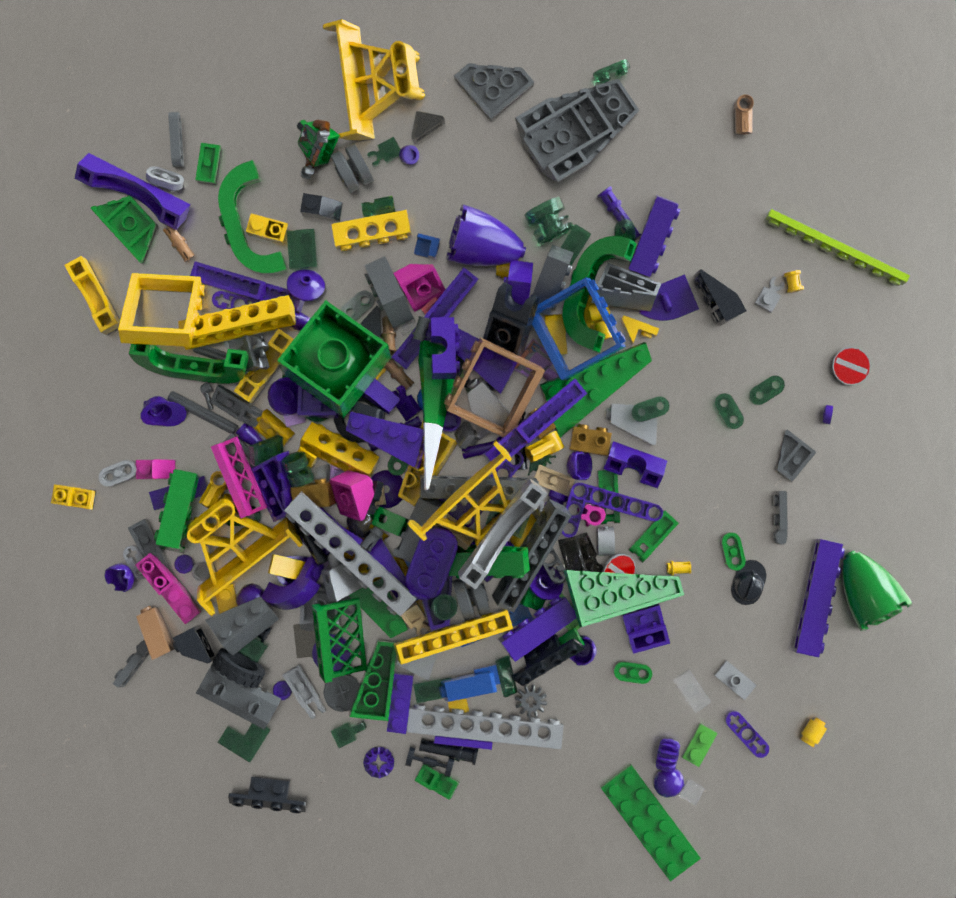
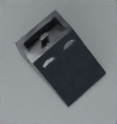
M700 269L694 275V284L698 290L701 289L703 292V301L707 307H711L713 311L711 315L715 323L719 322L721 326L747 311L736 292L704 270Z

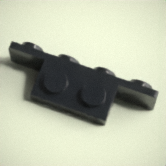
M554 634L524 655L526 667L513 674L512 679L521 686L529 684L547 671L577 655L580 651L584 650V646L575 638L560 645L558 635Z
M251 777L248 795L229 793L228 795L229 803L236 807L247 805L254 809H262L264 807L270 808L273 811L289 810L295 814L306 812V802L287 800L290 781Z

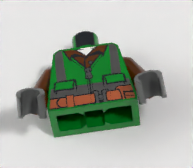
M319 119L311 122L301 120L297 124V129L301 132L298 146L306 158L305 166L301 170V177L305 179H311V175L315 173L314 167L329 162L330 155H332L340 137L337 132L330 128L328 121Z

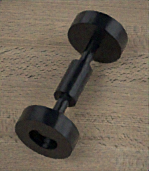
M409 748L405 766L411 767L412 760H417L431 767L439 766L446 768L444 776L450 778L454 758L449 757L446 765L432 758L414 756L415 748Z

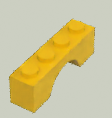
M80 256L65 264L64 266L72 281L84 296L91 310V316L100 332L107 335L118 329L120 320L87 259Z
M278 328L268 342L269 350L265 352L270 367L267 370L249 371L239 382L234 392L248 402L253 403L279 367L278 358L294 339Z

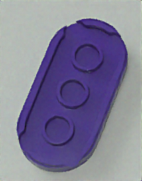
M432 527L426 532L427 539L423 541L420 538L405 578L409 592L417 599L429 600L438 596L443 590L458 550V542L455 535L444 527Z

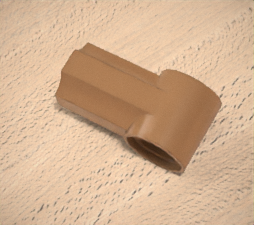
M741 95L734 102L735 134H752V107L754 100L750 95ZM741 100L747 102V109L741 108L739 104Z

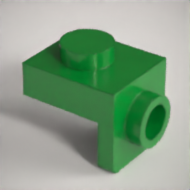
M529 587L519 604L538 610L544 606L546 600L537 597Z

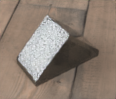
M416 111L411 135L413 144H416L444 125L445 118L441 115Z

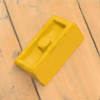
M268 409L263 411L261 417H257L258 424L256 427H253L279 451L295 434L294 431Z

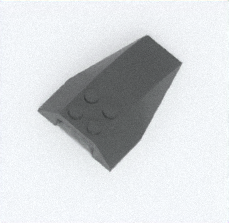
M616 79L595 85L592 88L580 89L570 94L566 93L560 97L548 98L517 116L515 121L522 143L541 172L555 182H559L589 164L639 112V109L620 80Z

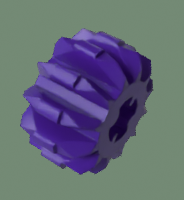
M662 739L660 741L656 757L657 769L664 772H673L675 770L680 750L679 742L673 739Z

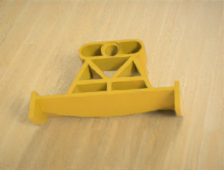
M343 19L323 24V29L337 32L350 127V131L339 133V139H375L372 120L401 96L407 99L415 98L416 100L424 98L425 94L423 92L425 91L419 88L415 64L420 59L417 56L419 53L414 51L410 45L401 41H395L391 45L390 50L364 45L361 43L359 27ZM363 50L369 52L370 75H366ZM380 54H384V55H385L382 60H381ZM391 67L395 86L383 79ZM373 83L375 103L370 107L367 85ZM385 86L391 89L387 94L385 93Z
M497 441L493 443L501 454L480 469L454 492L422 527L414 520L408 521L409 527L423 541L427 539L426 532L438 523L475 538L476 547L479 545L509 504L506 501L495 469L505 459L509 462L512 460L508 451ZM492 472L496 485L476 502L469 492ZM499 493L503 504L488 502ZM464 497L473 505L456 522L443 518ZM480 510L500 512L483 529H480ZM473 516H475V530L463 526Z
M226 493L223 494L224 497L222 496L218 502L204 513L191 520L187 529V538L191 543H201L210 577L197 588V601L211 616L215 614V610L210 599L290 537L299 548L303 545L300 536L296 533L297 530L287 517L273 528L248 517L240 518L239 513L235 512V503L232 496ZM213 517L216 519V522L208 523L206 519ZM230 520V538L211 535ZM234 521L245 526L236 534H234ZM253 530L263 534L245 550L237 544ZM208 545L219 546L213 552H209ZM231 548L237 556L215 572L213 562Z

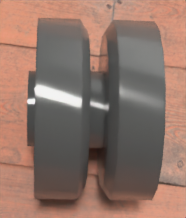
M354 143L345 147L349 160L346 161L340 151L330 155L336 166L334 168L342 183H345L350 193L359 189L356 176L359 177L364 185L374 181Z
M461 579L452 581L465 622L475 618L473 606L477 607L478 613L481 616L491 614L484 584L480 583L475 590L471 586L467 589L466 583Z

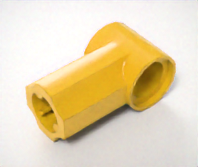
M554 431L524 449L526 457L533 463L548 454L551 455L565 448L557 431Z
M216 471L211 475L210 483L199 501L201 505L208 509L218 502L228 489L225 481L222 485H216V480L223 477L221 471Z

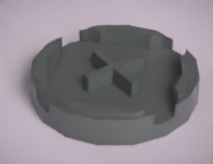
M351 674L332 678V682L326 683L323 690L327 705L335 711H349L358 691L359 681Z

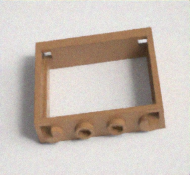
M480 337L478 342L475 341L471 348L472 354L469 359L466 358L462 365L463 372L461 376L456 377L453 383L454 389L451 394L447 395L444 404H446L447 411L504 437L517 426L545 370L541 366ZM484 347L532 370L503 427L455 405Z

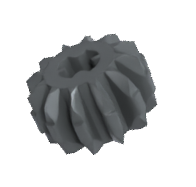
M535 684L531 685V690H528V686L524 685L525 692L520 689L518 690L522 697L515 696L516 701H521L515 706L516 708L522 707L520 714L527 710V717L531 716V712H534L535 717H537V709L544 712V708L540 705H547V701L541 699L546 698L547 695L546 693L540 694L542 691L541 687L535 691ZM529 696H533L536 703L529 705L526 699H529Z

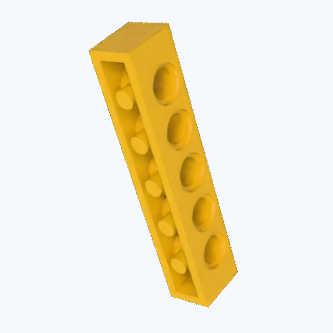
M289 295L199 316V324L195 325L196 337L193 338L191 347L184 348L189 350L244 337L245 335L249 336L296 325L294 304ZM186 319L178 321L179 329H184Z
M502 609L395 643L394 648L399 663L405 664L511 630L513 626L508 610Z

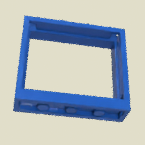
M585 277L538 304L532 323L561 380L571 378L626 347L624 335L621 331L618 332L615 327L617 322L612 314L609 315L605 299L600 297L597 292L599 290L598 285L590 278ZM587 288L616 345L569 370L540 313Z

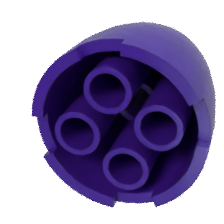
M464 204L461 205L460 210L462 214L458 215V217L456 216L449 240L451 253L447 252L446 260L472 266H498L509 264L510 261H518L524 257L526 247L523 246V241L508 226L479 209Z

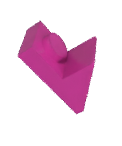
M136 460V479H168L170 473L173 474L174 469H176V460Z

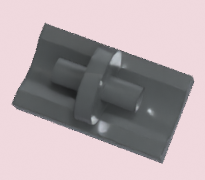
M245 335L242 338L244 344L240 348L242 351H247L249 356L247 370H267L270 366L265 352L269 350V344L262 343L261 336L249 337Z

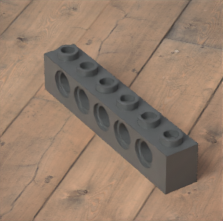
M420 475L419 495L421 498L448 499L472 476L432 475L429 489L425 491L424 475ZM486 477L470 491L469 494L472 498L481 499L496 485L494 477ZM498 477L506 500H512L528 478ZM530 478L534 482L539 484V481L536 478ZM499 493L492 499L501 500Z
M550 499L547 501L521 547H528L530 570L522 578L505 576L501 579L492 594L498 607L513 613L515 612L572 516L564 505Z

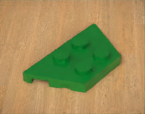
M131 196L123 197L117 201H109L103 205L92 206L90 209L131 254L142 263L157 227L152 218Z

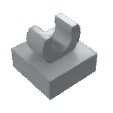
M464 421L455 432L459 448L466 449L469 444L475 445L479 440L478 437H475L477 432L472 428L470 422Z

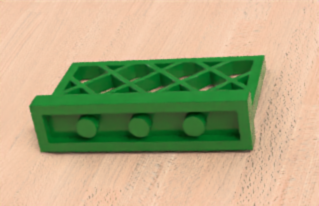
M353 598L322 606L319 603L311 605L319 676L324 683L332 682V678L365 671L367 665L360 599ZM355 604V611L351 616L344 612L349 605ZM336 609L339 612L332 620L327 617V610ZM342 614L349 618L343 627L336 623ZM352 621L357 623V628L353 633L346 630ZM335 625L340 630L333 638L329 635V631ZM345 632L350 637L345 644H342L338 639ZM354 639L359 641L355 651L348 647ZM335 643L342 646L337 655L331 653ZM345 650H348L352 655L345 662L340 657ZM357 656L361 659V665L353 667L350 664ZM337 661L344 664L339 671L333 672V666Z

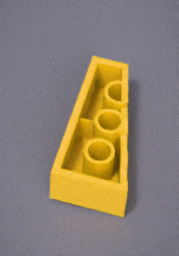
M443 432L432 473L435 476H438L458 444ZM424 452L419 470L410 465L408 466L398 494L400 498L413 506H416L420 498V475H424Z

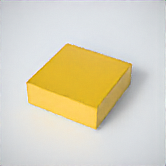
M467 698L448 702L449 712H452L453 708L463 709L464 713L469 712Z

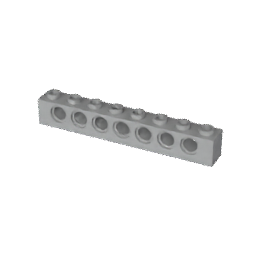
M302 491L284 510L286 512L285 516L294 523L296 521L301 525L300 530L305 535L309 536L311 534L316 539L314 541L315 544L321 549L326 548L330 552L329 556L335 562L340 561L344 565L343 569L352 576L354 574L359 578L358 583L365 589L369 587L374 592L372 595L379 602L383 600L388 605L386 608L393 615L398 614L401 617L414 603L416 597L409 592V589ZM304 510L311 513V519L308 521L301 518V512ZM323 524L326 527V532L323 534L317 533L315 526ZM332 537L340 539L341 544L338 547L331 546L330 539ZM351 550L354 552L355 558L347 560L344 557V553ZM361 564H367L370 570L367 573H361L358 567ZM381 577L384 580V584L382 586H375L373 579ZM390 590H395L398 593V597L394 600L389 599L387 593Z
M414 704V707L409 709L408 733L561 749L564 726L562 723H559L560 720L548 719V722L540 721L541 718L529 717V720L521 719L519 715H510V718L502 717L500 713L483 715L482 711L475 710L471 711V713H464L463 709L456 708L449 712L444 711V707L433 706V709H426L425 705ZM423 716H432L433 722L425 724L422 720ZM444 717H449L453 723L447 727L441 721ZM468 719L472 725L470 728L465 729L461 726V721ZM483 721H487L491 724L489 730L484 731L480 728V724ZM503 723L510 726V730L506 733H502L499 730V726ZM525 725L529 728V732L526 735H521L518 732L519 727ZM540 728L548 729L547 736L540 737L537 734Z

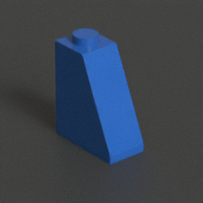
M489 671L440 681L441 686L439 687L441 698L448 702L497 692L493 672Z

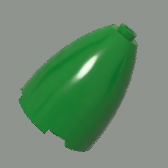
M855 550L845 555L846 559L843 560L842 568L845 595L852 616L861 632L869 629L868 625H879L902 612L903 606L908 608L913 604L898 581L878 562L861 552L856 553Z

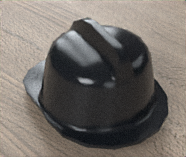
M748 560L741 570L736 571L731 592L735 601L741 605L754 604L762 594L767 574L760 562Z

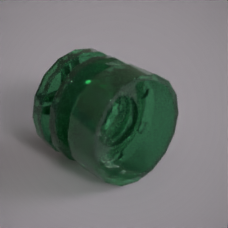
M560 197L545 201L524 214L530 227L539 225V228L533 232L534 236L542 235L537 239L539 245L553 242L574 228L572 222L565 223L570 219L569 215L559 216L565 210Z

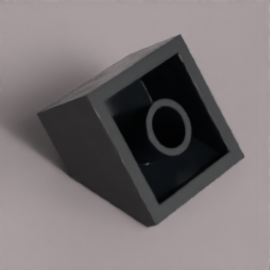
M197 625L173 637V647L182 656L207 664L216 657L201 625Z

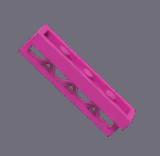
M238 437L211 446L240 518L268 508ZM234 442L237 449L235 456L228 453L226 445ZM236 461L243 463L244 470L242 473L235 470ZM244 478L250 480L252 484L250 491L245 490L242 486ZM252 496L257 498L261 505L253 510L250 505Z

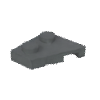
M787 429L783 439L777 471L793 482L816 454V451Z

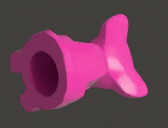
M587 504L581 514V519L586 521V527H589V525L596 526L604 521L606 513L604 509L597 505L591 506Z

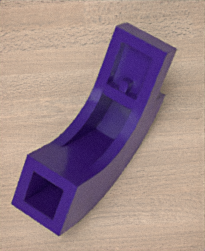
M308 557L295 581L287 586H278L269 582L261 598L278 609L291 610L307 603L321 587L316 582L325 566H317L315 560Z

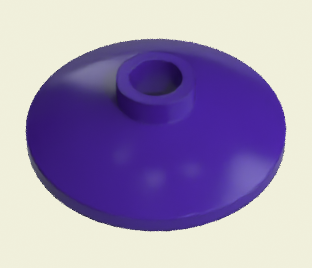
M301 269L293 272L288 277L287 290L298 300L313 301L323 294L325 282L317 272Z
M382 470L371 477L372 481L378 480L384 483V486L387 485L390 488L389 492L385 493L386 504L377 506L392 508L403 500L398 496L403 482L400 475L396 476L391 474L389 470Z
M541 566L529 587L537 597L543 600H552L562 593L564 583L554 584L543 566ZM554 567L548 568L549 571L552 568L554 569V578L562 579V576Z

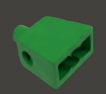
M379 507L378 510L376 509L374 515L368 513L365 516L373 520L372 525L401 537L403 531L405 532L409 521L408 518L382 507Z

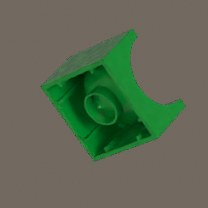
M325 300L278 358L277 362L283 375L344 418L388 363L391 356L389 345Z

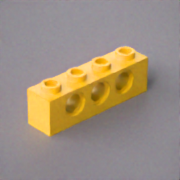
M407 210L331 224L335 247L341 251L351 250L352 246L358 245L360 248L371 246L370 243L374 242L385 244L390 239L397 238V241L406 240L408 236H411ZM388 224L396 226L393 232H387L385 228ZM370 227L377 229V233L374 236L367 234V230ZM351 231H357L358 237L356 239H349L348 234Z
M311 422L300 440V447L344 472L350 470L371 477L378 466L380 457L375 452L360 447L356 442L348 441L339 433H333L321 424Z

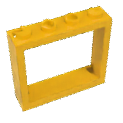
M132 273L118 328L120 342L191 347L192 340L196 337L195 325L199 324L198 310H202L201 296L205 295V285H202L201 277ZM141 290L192 292L184 329L133 326Z

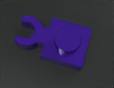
M402 385L392 391V393L400 398V402L396 407L405 421L412 419L421 411L413 396L406 395V390Z

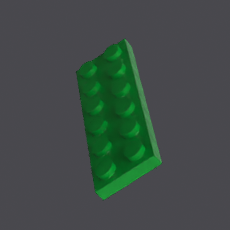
M631 764L600 787L670 882L701 859Z

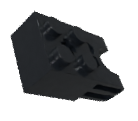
M504 282L496 293L483 339L520 356L525 351L539 303V297L531 294L523 305L518 304L512 298V286Z

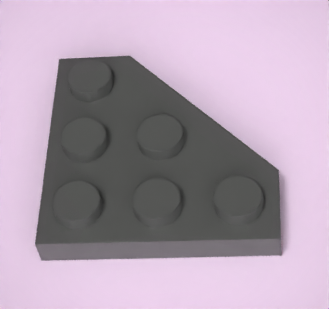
M468 63L454 75V78L490 120L534 85V81L522 67L509 68L497 65L485 66Z

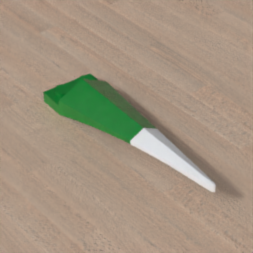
M426 340L420 342L418 357L424 425L425 491L430 486L447 413L444 401L447 395L451 394L454 379H432V354H442L446 351V348Z

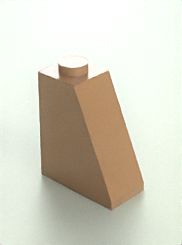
M151 606L140 610L141 614L136 616L152 660L174 650L173 638L158 607L151 608Z

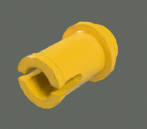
M670 561V563L666 564L667 574H671V576H674V574H691V562Z

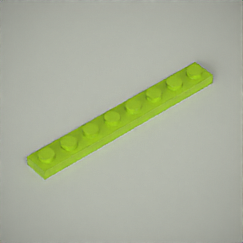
M773 209L768 212L765 218L769 221L770 225L777 228L779 226L785 228L788 234L793 236L799 235L809 244L816 243L820 245L822 250L838 254L837 257L842 260L848 261L849 259L855 262L854 265L859 268H868L872 270V274L878 277L884 276L894 285H903L907 283L910 275Z

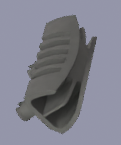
M213 662L196 694L264 730L281 701V698L268 691H261L262 688L259 686L257 688L244 687L242 684H236L233 680H228L226 676H222L220 671L215 669Z

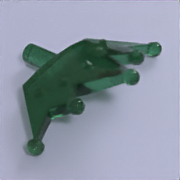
M548 454L533 463L530 462L528 476H530L533 470L537 471L539 464L547 467V462L552 464L550 459L556 458V455Z

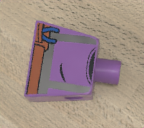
M533 338L520 357L541 366L545 370L542 377L547 381L556 378L558 374L550 368L552 362L547 352ZM518 363L514 371L528 378L532 370Z

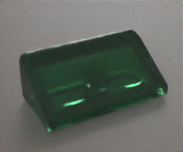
M506 655L496 658L495 663L503 697H509L517 693L516 682L512 679L513 669L510 657Z

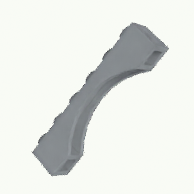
M530 478L526 480L458 571L459 578L475 590L477 589L507 541L527 517L537 509L548 494L543 487Z

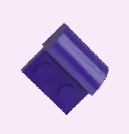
M659 604L622 615L626 635L633 654L670 644Z

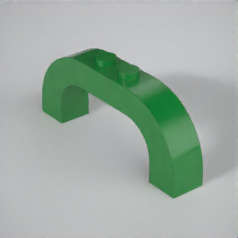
M251 160L233 168L223 179L218 194V204L221 215L218 216L222 227L225 226L227 233L224 234L227 245H231L234 255L247 269L264 276L284 274L288 270L281 251L269 255H259L250 250L236 203L239 193L245 187L261 182L256 164Z
M608 236L595 241L587 247L579 258L576 269L573 270L570 286L585 277L595 281L599 268L609 259L619 258L631 262L637 243L621 236ZM584 288L565 299L562 312L563 323L573 341L589 350L600 353L606 335L590 329L585 322L584 311L590 293L587 288Z
M131 344L129 350L131 359L139 366L151 372L173 378L218 384H230L241 381L245 376L249 359L247 351L228 349L226 358L223 360L173 354L161 350L156 345Z

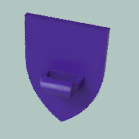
M685 274L662 283L651 311L640 310L639 314L653 320L669 321L699 310Z

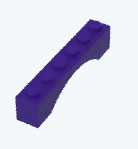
M90 153L77 164L74 179L90 187L112 189L134 197L145 204L156 215L159 222L177 230L187 219L190 208L189 203Z

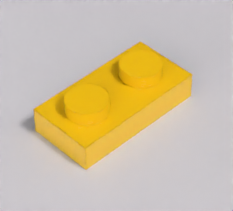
M229 584L216 594L219 614L237 607L235 584Z

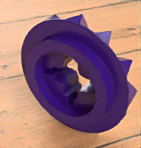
M374 747L366 753L363 765L365 771L371 777L382 778L393 770L394 758L388 749ZM378 755L381 761L387 762L381 765L380 770H378L376 764H373L377 760Z

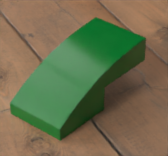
M424 764L415 779L417 783L437 792L448 800L452 798L460 783L451 777H445L444 773Z

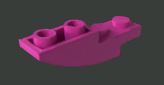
M149 553L135 565L158 595L163 596L184 624H187L201 613V610L190 598V593L152 553Z

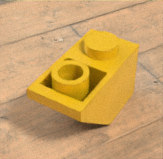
M251 213L246 233L249 236L267 241L283 242L288 223Z

